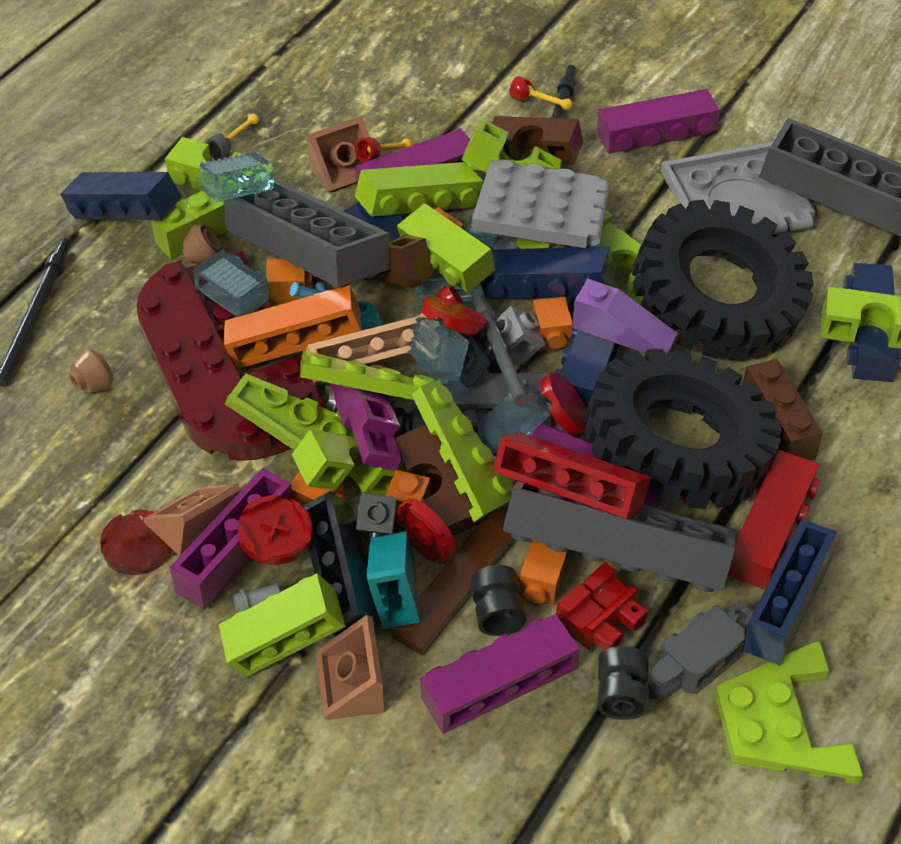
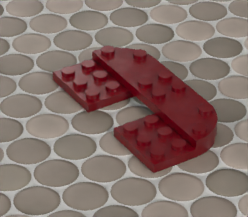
M243 251L220 257L217 261L204 262L187 268L184 267L181 260L164 265L141 289L137 300V315L143 339L153 361L156 360L173 397L174 407L191 440L210 454L215 450L228 454L229 460L250 461L271 457L292 448L225 405L227 397L245 374L288 390V394L301 400H304L306 397L319 402V407L327 409L312 379L300 377L301 359L299 356L238 375L221 341L224 338L225 320L272 307Z

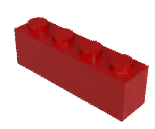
M520 432L501 437L492 471L625 519L642 512L651 479L650 476Z
M778 450L736 539L735 551L728 576L761 589H766L784 551L796 532L794 530L796 524H800L801 520H805L810 508L809 505L805 504L807 498L814 500L821 483V480L815 478L819 467L818 463Z

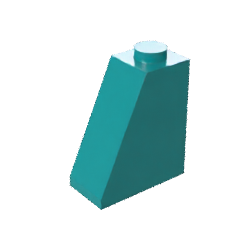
M407 531L371 538L367 581L382 628L387 629L420 623L414 554Z

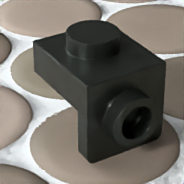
M361 494L356 530L366 532L365 539L397 533L399 525L395 520L397 499L390 496Z

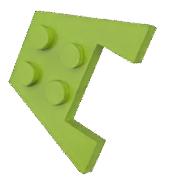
M820 641L813 642L786 654L781 665L768 662L716 685L714 694L733 763L782 772L785 771V768L808 772L809 776L824 779L825 775L845 778L844 782L859 784L861 782L863 774L853 743L817 748L811 747L792 685L795 682L827 679L829 669Z

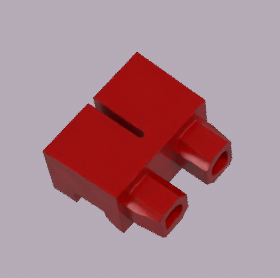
M606 562L584 579L582 585H577L556 605V615L571 637L588 650L595 645L603 650L620 646L624 641L625 634L616 626L621 622L634 632L640 629L647 621L648 611L636 600L638 589L632 586L627 588L615 578L616 570Z

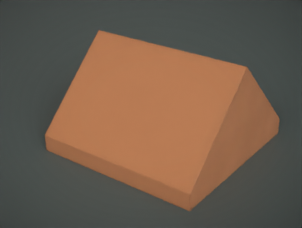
M362 116L307 135L309 168L327 192L357 182L356 166L365 162L357 158L355 144L358 139L369 137Z
M238 483L198 487L144 518V520L153 532L181 556L237 496L241 489Z
M366 615L315 651L323 717L325 719L333 720L384 712L383 683L373 618Z

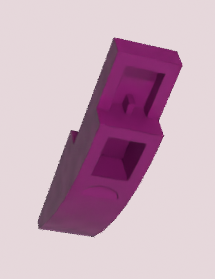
M330 383L342 425L353 430L363 464L375 468L381 467L396 470L401 462V457L394 435L400 424L385 396L381 393Z

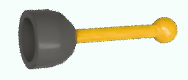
M250 114L245 123L226 137L223 134H216L206 140L205 143L209 144L210 156L216 160L224 158L231 150L230 141L250 125L258 124V115Z

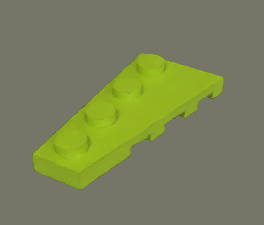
M303 350L300 377L410 400H414L411 394L420 386L435 381V379L423 375H415L412 378L401 375V372L389 368L376 369L368 367L363 363L345 361Z
M248 374L243 376L225 402L226 406L293 450L297 448L310 429L355 437L352 429L342 425L338 411L334 413L319 407V402L306 397L304 400L291 396L288 394V390Z
M440 380L420 386L411 395L430 434L438 436L441 441L439 452L444 462L451 463L459 477L454 483L460 495L467 494L473 506L469 510L473 522L508 505L513 490L512 481L509 477L492 472L495 463L492 452L482 443L473 430L470 420L462 414L455 404L451 392L442 385Z

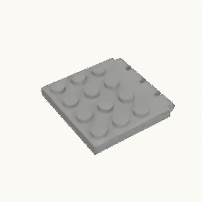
M773 142L670 160L661 164V173L678 204L681 203L685 208H687L690 201L704 200L709 210L714 200L730 203L731 215L735 216L741 205L755 211L752 219L753 224L757 225L764 216L776 223L778 226L773 235L787 232L788 227L791 231L813 227L815 211L806 197L799 196L791 190L773 185L767 180L759 178L767 153Z
M505 159L491 160L472 217L471 230L586 248V245L597 246L601 240L610 183L606 180H599V176L574 173L569 169L553 170L543 168L537 164L520 165Z

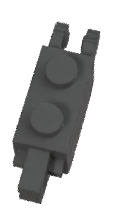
M738 601L724 610L715 605L707 613L700 612L695 615L689 622L688 627L679 635L677 633L671 634L661 646L660 661L651 668V680H649L648 684L651 696H654V699H664V697H668V694L671 695L678 688H681L686 693L697 694L737 662L741 656L748 621L754 611L750 610L742 601Z

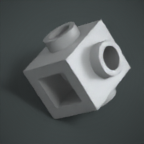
M510 306L496 319V325L513 361L523 365L545 345L537 327L539 325L538 320L531 312H523Z

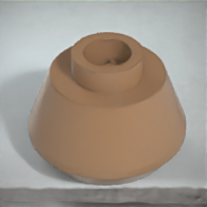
M193 225L183 240L184 247L182 252L185 258L192 264L217 261L222 256L223 247L220 240L206 225Z
M84 349L71 365L69 378L78 391L84 390L86 393H92L110 388L113 381L112 371L106 360L97 351Z

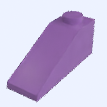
M587 279L575 299L572 325L574 329L646 353L647 349H663L666 356L670 353L677 339L678 333L617 288Z

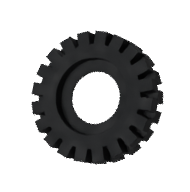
M704 200L690 201L687 208L681 203L670 207L666 215L661 213L647 231L633 265L632 275L636 276L633 282L635 295L644 296L640 305L654 316L660 314L658 319L674 331L678 328L682 330L676 343L689 350H692L697 339L703 341L702 355L718 359L724 347L729 361H744L748 353L751 354L753 359L767 356L771 349L777 351L785 345L789 337L791 338L811 304L813 292L810 291L814 285L812 272L805 271L809 262L803 251L792 252L796 242L787 232L773 237L772 235L778 225L765 216L757 225L753 224L752 219L755 211L741 205L735 216H733L730 211V203L714 200L710 210ZM716 252L728 255L727 261L741 269L747 266L753 272L752 279L757 287L755 295L748 301L738 304L722 303L708 297L697 288L691 278V261L696 256H714Z
M647 349L645 357L638 351L630 352L623 355L622 362L615 358L608 363L605 371H601L596 380L584 421L587 423L584 430L587 442L594 443L591 451L597 459L610 461L611 464L650 476L651 479L646 496L656 486L660 488V502L676 506L680 494H684L688 508L706 509L710 499L717 508L731 506L735 497L742 502L753 495L755 488L759 490L781 441L779 436L782 431L780 420L774 419L776 410L769 400L760 401L763 392L752 382L739 386L743 375L730 367L717 374L714 372L717 361L701 356L698 366L691 364L690 352L673 350L669 361L663 349ZM658 404H670L669 409L688 414L694 411L702 415V421L714 431L720 432V438L712 446L703 449L688 448L672 443L653 432L647 423L646 411L657 408Z

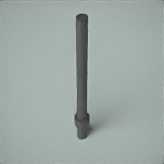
M478 294L472 300L475 311L486 317L488 321L484 331L514 403L517 406H524L528 402V396L496 325V314L493 307L487 304L485 297Z

